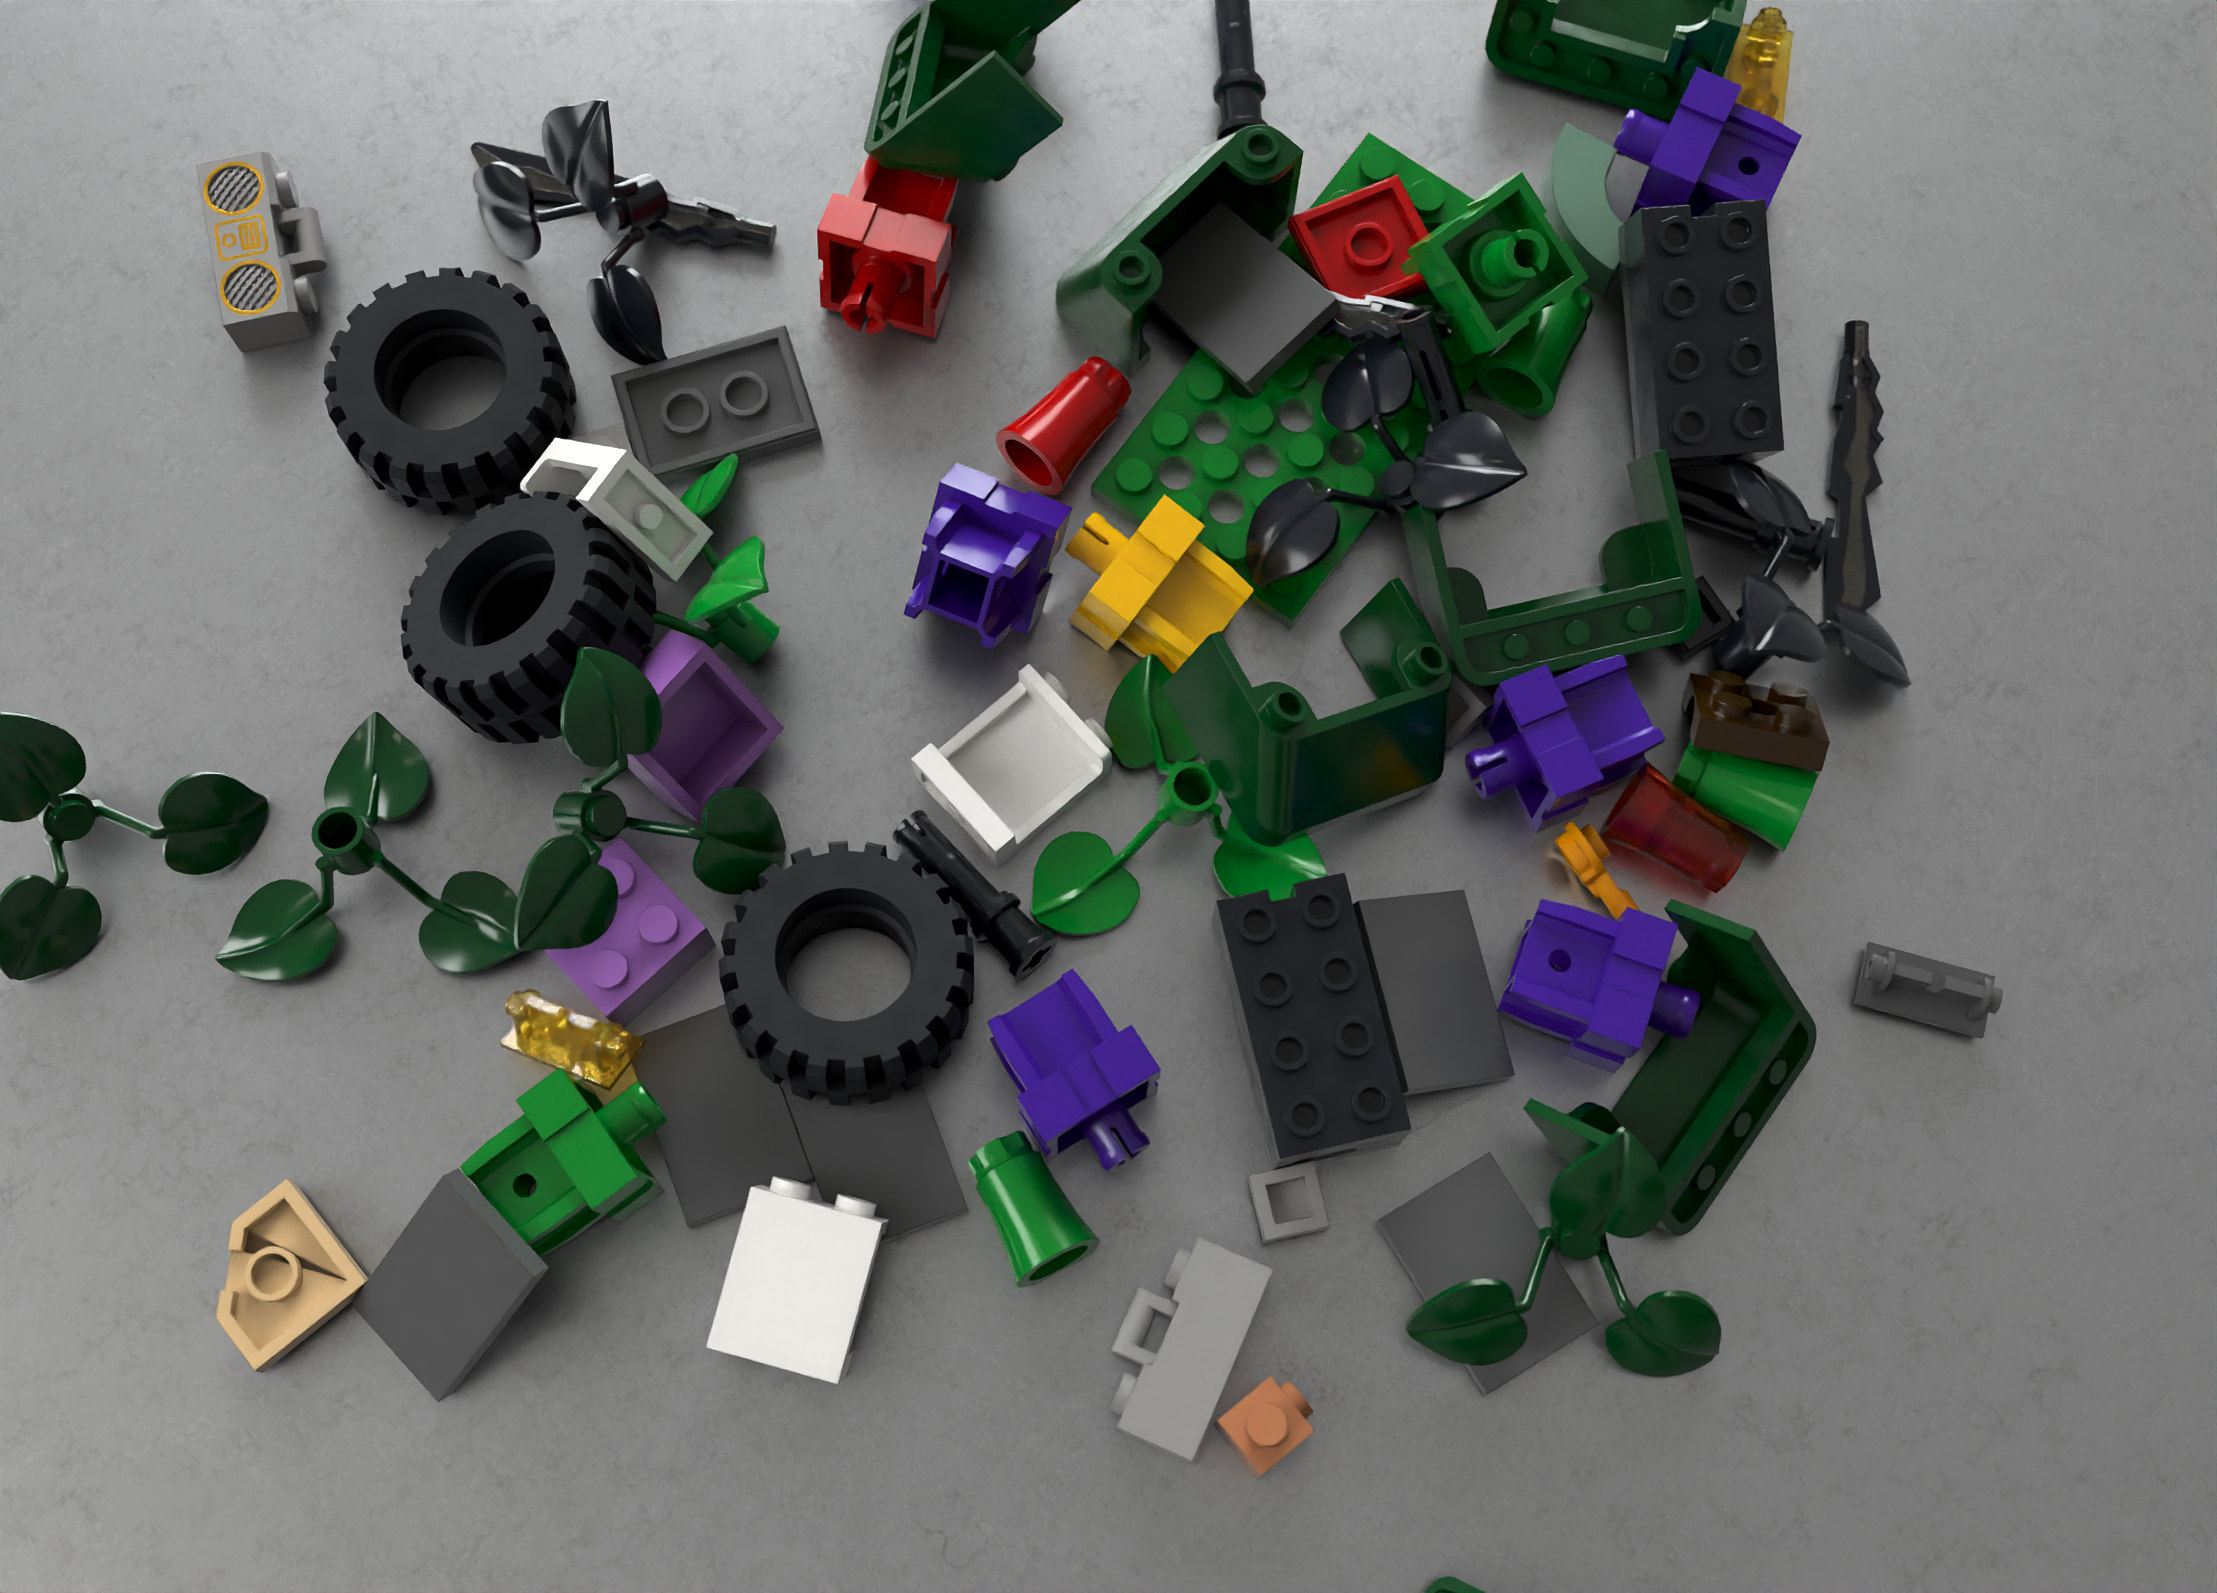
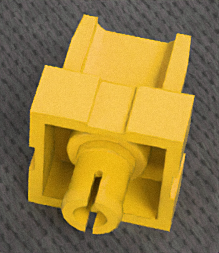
M1165 494L1130 539L1106 522V519L1101 514L1093 512L1065 548L1069 556L1078 559L1100 576L1071 616L1069 622L1107 651L1116 640H1119L1142 659L1149 654L1156 655L1172 674L1179 669L1209 634L1224 630L1254 589L1230 565L1195 539L1205 525Z

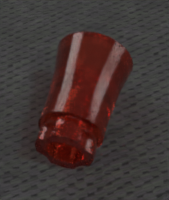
M1649 761L1643 764L1628 783L1607 816L1599 833V837L1642 854L1667 867L1692 884L1698 881L1705 888L1716 894L1733 878L1751 845L1747 838L1731 830L1730 823L1707 810L1675 786Z

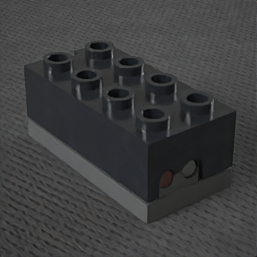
M1765 199L1714 203L1698 217H1691L1690 205L1640 208L1618 228L1636 460L1652 452L1666 449L1670 468L1721 465L1720 463L1725 458L1757 462L1784 451Z
M1345 872L1294 883L1289 898L1271 902L1268 889L1217 900L1211 927L1271 1170L1314 1161L1315 1165L1399 1146L1412 1128Z

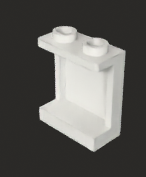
M555 438L520 483L521 490L531 496L534 491L559 492L560 494L575 496L586 509L597 516L610 531L665 580L677 582L713 534L710 528L624 449Z
M1027 664L1018 672L1019 681L1012 689L942 747L937 749L932 743H929L911 758L916 779L997 868L1112 772V753L1109 749L1113 747V743L1104 729L1090 717L1082 721L1067 705L1071 702V698L1063 685L1049 672L1040 676L1030 664Z
M773 1176L770 1187L758 1185L750 1189L706 1347L838 1384L848 1374L854 1352L850 1350L879 1242L881 1236L886 1233L889 1220L874 1216L877 1204L838 1194L834 1205L809 1198L812 1186Z

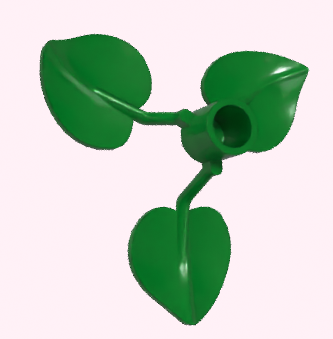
M732 453L714 469L696 480L679 499L701 521H703L705 515L710 513L720 503L726 494L736 468L739 467V456ZM753 536L736 547L721 561L710 544L706 542L700 552L714 572L711 575V580L697 592L689 603L684 615L685 621L657 611V614L650 617L657 624L702 640L712 649L721 642L745 663L751 664L770 648L780 631V626L751 602V598L769 592L764 572L765 544L759 537ZM705 620L710 625L707 629H704L695 624Z
M1154 654L1144 657L1122 679L1109 703L1104 725L1105 732L1113 743V747L1110 750L1121 764L1129 768H1143L1155 763L1156 769L1160 774L1168 775L1158 793L1157 803L1159 810L1115 857L1109 844L1100 836L1090 832L1071 831L1058 836L1045 847L1034 869L1030 914L1035 922L1052 931L1066 935L1085 936L1108 931L1122 923L1135 908L1140 896V887L1135 877L1121 866L1128 862L1167 821L1176 826L1188 827L1197 824L1204 817L1208 818L1213 836L1223 842L1214 853L1212 859L1213 872L1222 889L1230 897L1268 889L1271 902L1289 898L1294 883L1328 876L1324 861L1309 836L1278 847H1268L1248 837L1232 812L1228 818L1227 830L1222 826L1219 816L1222 812V807L1214 803L1218 797L1219 788L1205 764L1191 761L1199 753L1161 688L1173 674Z

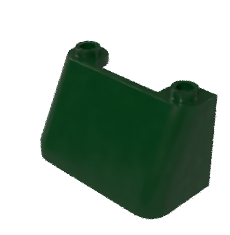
M1497 0L1486 37L1485 51L1489 61L1496 68L1506 73L1672 120L1697 67L1723 78L1742 26L1747 0Z
M1256 124L1246 126L1188 156L1064 272L1057 282L1055 292L1056 307L1060 317L1125 376L1131 379L1151 360V348L1144 340L1142 329L1149 322L1150 310L1146 306L1154 300L1161 290L1163 271L1158 258L1219 201H1222L1255 230L1263 231L1264 236L1273 243L1287 229L1289 217L1294 216L1304 151L1272 126Z

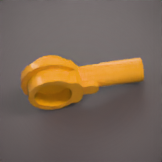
M1572 820L1564 824L1565 832L1553 840L1581 883L1589 889L1596 900L1598 898L1602 899L1616 921L1627 907L1640 911L1628 891L1618 889L1606 871L1602 861L1611 856L1594 828L1588 824L1579 830Z

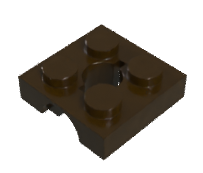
M1720 670L1710 671L1708 676L1695 673L1689 674L1682 702L1685 713L1693 715L1690 730L1692 747L1822 772L1830 740L1814 696H1809L1805 689L1782 682L1772 683L1770 688L1747 684L1741 676Z

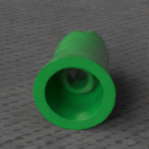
M1577 287L1555 305L1537 311L1528 318L1530 321L1528 325L1492 350L1476 370L1478 384L1485 394L1497 404L1517 414L1542 416L1549 413L1554 406L1561 380L1571 357L1587 329V321L1594 306L1592 298L1584 293L1580 287Z
M1690 740L1669 790L1688 798L1694 797L1691 804L1713 812L1743 827L1784 853L1802 816L1820 771L1692 747Z
M1015 1131L1009 1135L996 1138L977 1150L975 1155L967 1161L969 1168L978 1181L976 1189L990 1213L1006 1250L1017 1287H1028L1060 1273L1083 1259L1098 1246L1099 1238L1074 1209L1054 1179L1041 1153L1033 1151L1023 1131Z

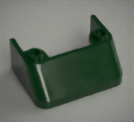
M928 0L903 21L887 45L864 150L878 164L887 169L975 183H985L991 179L994 182H998L1004 179L1015 168L1021 156L1063 125L1064 118L1022 77L1031 69L1036 60L1033 51L1036 47L1038 34L1081 0Z
M1666 449L1652 452L1626 465L1640 525L1617 530L1605 539L1599 552V566L1603 584L1487 610L1483 588L1479 580L1471 572L1463 568H1447L1435 512L1418 504L1401 514L1423 613L1447 655L1452 670L1461 681L1474 687L1492 686L1545 664L1548 665L1551 672L1620 654L1624 656L1677 644L1687 640L1696 632L1702 618V607Z
M1400 577L1390 580L1340 631L1341 636L1379 698L1378 700L1318 720L1304 696L1292 686L1282 682H1268L1252 687L1220 631L1209 634L1161 687L1240 827L1253 841L1268 847L1284 845L1419 795L1441 777L1445 760L1453 676L1452 667L1447 655Z
M1671 899L1664 910L1672 922L1678 924V930L1688 946L1683 954L1672 963L1667 974V982L1700 993L1698 1010L1687 1037L1683 1040L1665 1033L1611 1112L1594 1102H1585L1566 1115L1532 1098L1529 1099L1523 1109L1568 1164L1599 1147L1620 1127L1623 1126L1628 1129L1652 1156L1664 1181L1667 1194V1208L1657 1227L1674 1235L1681 1236L1689 1233L1700 1222L1808 1063L1815 1048L1817 1031L1810 1014L1756 930Z

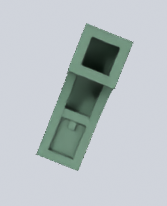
M1565 122L1557 138L1543 178L1540 201L1547 210L1544 216L1558 238L1566 240L1589 276V279L1582 285L1602 298L1613 280L1622 284L1618 228L1623 223L1613 212L1607 199L1605 181L1618 150Z

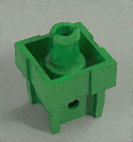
M1522 172L1496 184L1466 206L1468 212L1442 224L1406 250L1411 258L1399 266L1405 276L1415 273L1421 274L1445 313L1450 315L1449 317L1454 323L1453 330H1448L1450 339L1447 341L1449 343L1466 342L1474 355L1496 349L1530 323L1529 317L1540 309L1555 305L1589 279V276L1566 240L1558 238L1544 216L1547 210Z
M559 1067L516 1099V1102L525 1114L488 1140L460 1166L467 1178L477 1186L489 1203L521 1238L533 1248L536 1254L542 1258L576 1238L606 1214L610 1218L622 1223L665 1191L633 1146L654 1130L663 1126L668 1121V1118L651 1093L639 1081L630 1085L624 1092L604 1105L590 1085L580 1079H575L571 1073ZM536 1183L535 1192L530 1196L531 1188Z

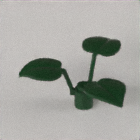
M595 647L579 648L575 670L564 694L561 706L560 725L563 741L569 752L583 764L592 767H610L594 778L583 779L582 789H569L563 792L555 802L553 821L561 835L549 839L534 854L526 869L517 899L514 919V946L516 949L523 951L579 948L593 943L608 930L617 911L618 885L612 872L597 864L602 857V850L595 842L610 841L622 829L700 840L693 857L695 876L706 887L723 894L739 895L744 890H758L760 888L758 875L772 864H776L781 869L785 860L786 843L778 816L767 798L751 788L742 786L726 787L715 793L704 807L702 814L703 829L627 816L626 808L621 799L609 790H602V787L628 768L627 754H645L656 746L662 728L661 703L656 690L648 678L625 658Z
M0 711V821L23 822L35 818L47 832L44 842L50 849L55 871L53 883L38 875H24L14 880L0 895V969L11 980L22 981L75 962L95 943L102 924L99 903L87 889L80 886H66L69 873L62 847L64 841H73L84 837L91 830L95 818L102 817L151 839H164L162 856L165 863L172 870L189 875H201L223 869L248 850L263 827L268 811L267 798L233 776L213 771L196 772L178 779L164 793L158 806V816L163 826H152L107 807L99 799L90 800L77 785L82 781L86 773L85 754L81 745L69 732L41 718L21 713Z
M373 712L350 736L335 759L324 787V801L327 810L316 819L312 827V841L323 855L315 862V866L319 869L321 875V899H319L317 892L303 881L280 879L266 884L245 902L234 921L227 941L215 959L222 967L239 976L262 982L293 981L315 972L332 956L340 938L337 926L325 915L334 906L333 872L337 870L344 875L352 876L366 873L375 866L386 873L423 905L433 910L423 920L419 929V943L425 957L435 967L451 974L466 975L478 973L521 951L514 946V919L518 898L503 881L493 875L479 871H463L453 875L447 881L439 900L389 861L381 852V842L373 831L377 826L378 818L386 821H398L409 816L426 797L431 776L427 760L417 746L396 730L382 714Z
M1623 1126L1616 1130L1599 1147L1568 1165L1554 1179L1547 1197L1550 1226L1541 1228L1538 1232L1540 1244L1524 1291L1518 1299L1515 1300L1512 1288L1502 1280L1474 1279L1459 1283L1434 1296L1416 1309L1405 1322V1330L1411 1338L1451 1361L1473 1366H1483L1503 1361L1514 1355L1527 1340L1528 1327L1521 1314L1528 1312L1532 1308L1551 1249L1556 1247L1565 1257L1571 1260L1583 1261L1595 1255L1598 1256L1620 1311L1626 1316L1610 1324L1604 1333L1608 1352L1624 1368L1641 1375L1653 1377L1682 1375L1706 1365L1713 1360L1715 1355H1719L1721 1341V1325L1718 1314L1705 1299L1694 1293L1678 1290L1661 1291L1646 1297L1638 1307L1633 1305L1627 1296L1609 1252L1606 1232L1620 1238H1636L1648 1233L1658 1225L1666 1212L1667 1194L1662 1175L1654 1159L1641 1142Z

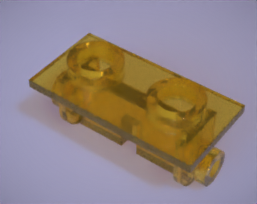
M1766 7L1759 11L1758 16L1752 20L1751 24L1742 23L1731 54L1728 80L1742 86L1735 103L1771 117L1783 124L1794 31L1787 30V21L1782 17L1780 9Z
M527 989L524 992L515 991L506 1002L505 1012L512 1017L514 1026L500 1042L501 1047L556 1070L561 1067L574 1077L607 1091L612 1090L647 1044L646 1039L623 1031L622 1026L618 1023H603L543 999L540 993L533 989Z

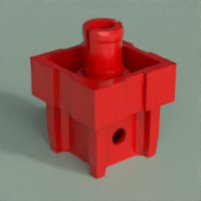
M869 155L859 170L849 195L832 193L817 228L818 259L823 260V271L819 278L820 307L841 312L843 320L857 331H861L866 317H869L870 319L866 327L867 334L879 333L886 329L888 323H891L892 327L935 338L949 304L950 273H946L952 257L958 226L950 224L947 218L954 202L959 180L950 178L938 179L919 173L883 168Z

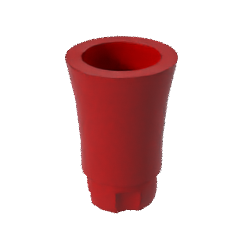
M1091 356L1075 372H1069L1025 414L996 434V443L1001 455L1008 465L1029 485L1043 493L1058 495L1089 450L1117 420V413L1124 407L1132 393L1129 382L1107 360L1098 356Z

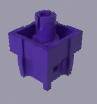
M1697 67L1670 125L1649 117L1637 109H1630L1613 145L1618 150L1617 155L1628 157L1649 166L1629 218L1640 208L1690 205L1691 217H1698L1714 203L1765 199L1767 212L1802 135L1771 117L1735 103L1742 88L1741 85Z
M955 463L939 482L929 525L922 540V544L926 546L922 549L912 586L913 592L906 603L903 615L916 619L924 609L977 629L982 637L980 645L993 649L1005 639L1011 629L1028 634L1042 614L1053 574L1049 573L1052 560L1062 546L1073 507L1028 491L1027 494L999 484L1000 479Z
M1623 654L1589 663L1555 678L1548 665L1545 664L1499 684L1493 696L1494 705L1488 709L1481 722L1491 745L1483 749H1475L1465 756L1466 769L1470 780L1473 781L1477 778L1481 780V782L1474 785V788L1482 799H1492L1501 792L1514 787L1515 794L1536 834L1581 815L1589 803L1587 798L1589 795L1613 786L1647 767L1648 762L1644 753L1662 744L1665 741V737L1660 728L1656 729L1653 726L1628 677V664Z
M1541 899L1532 920L1527 919L1525 922L1517 954L1497 1010L1499 1013L1528 1027L1568 1040L1566 1057L1614 1074L1624 1064L1626 1058H1631L1640 1049L1647 1027L1684 1040L1694 1022L1700 1002V993L1661 980L1678 924L1627 907L1616 921L1576 906ZM1550 965L1555 966L1559 970V972L1552 969Z
M1073 968L1061 975L1057 982L1006 1014L1000 1016L998 1014L987 1021L993 1034L990 1041L1007 1075L1020 1094L1016 1096L1017 1105L1020 1109L1018 1111L1019 1120L1047 1163L1087 1138L1098 1155L1101 1166L1105 1171L1111 1172L1126 1164L1124 1159L1127 1158L1113 1134L1116 1135L1131 1160L1150 1146L1148 1136L1140 1130L1129 1111L1157 1094L1158 1083L1156 1081L1160 1079L1161 1069L1132 1024L1120 1032L1117 1031L1095 995Z

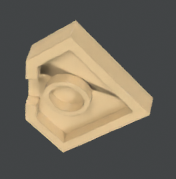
M286 1179L232 1222L228 1243L231 1257L225 1291L220 1290L216 1319L252 1368L257 1372L263 1373L351 1303L367 1282V1276L295 1182Z

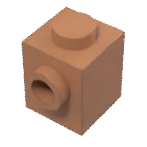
M1269 1376L1214 1423V1427L1257 1479L1315 1431L1306 1420L1314 1412L1291 1382L1287 1380L1279 1387L1272 1377Z

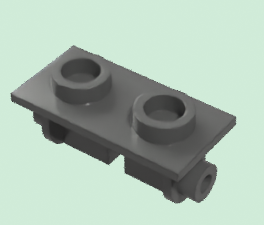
M1868 942L1854 1004L1977 1038H1983L1988 1012L1997 1013L2002 1002L2003 990L1993 987L1995 976Z

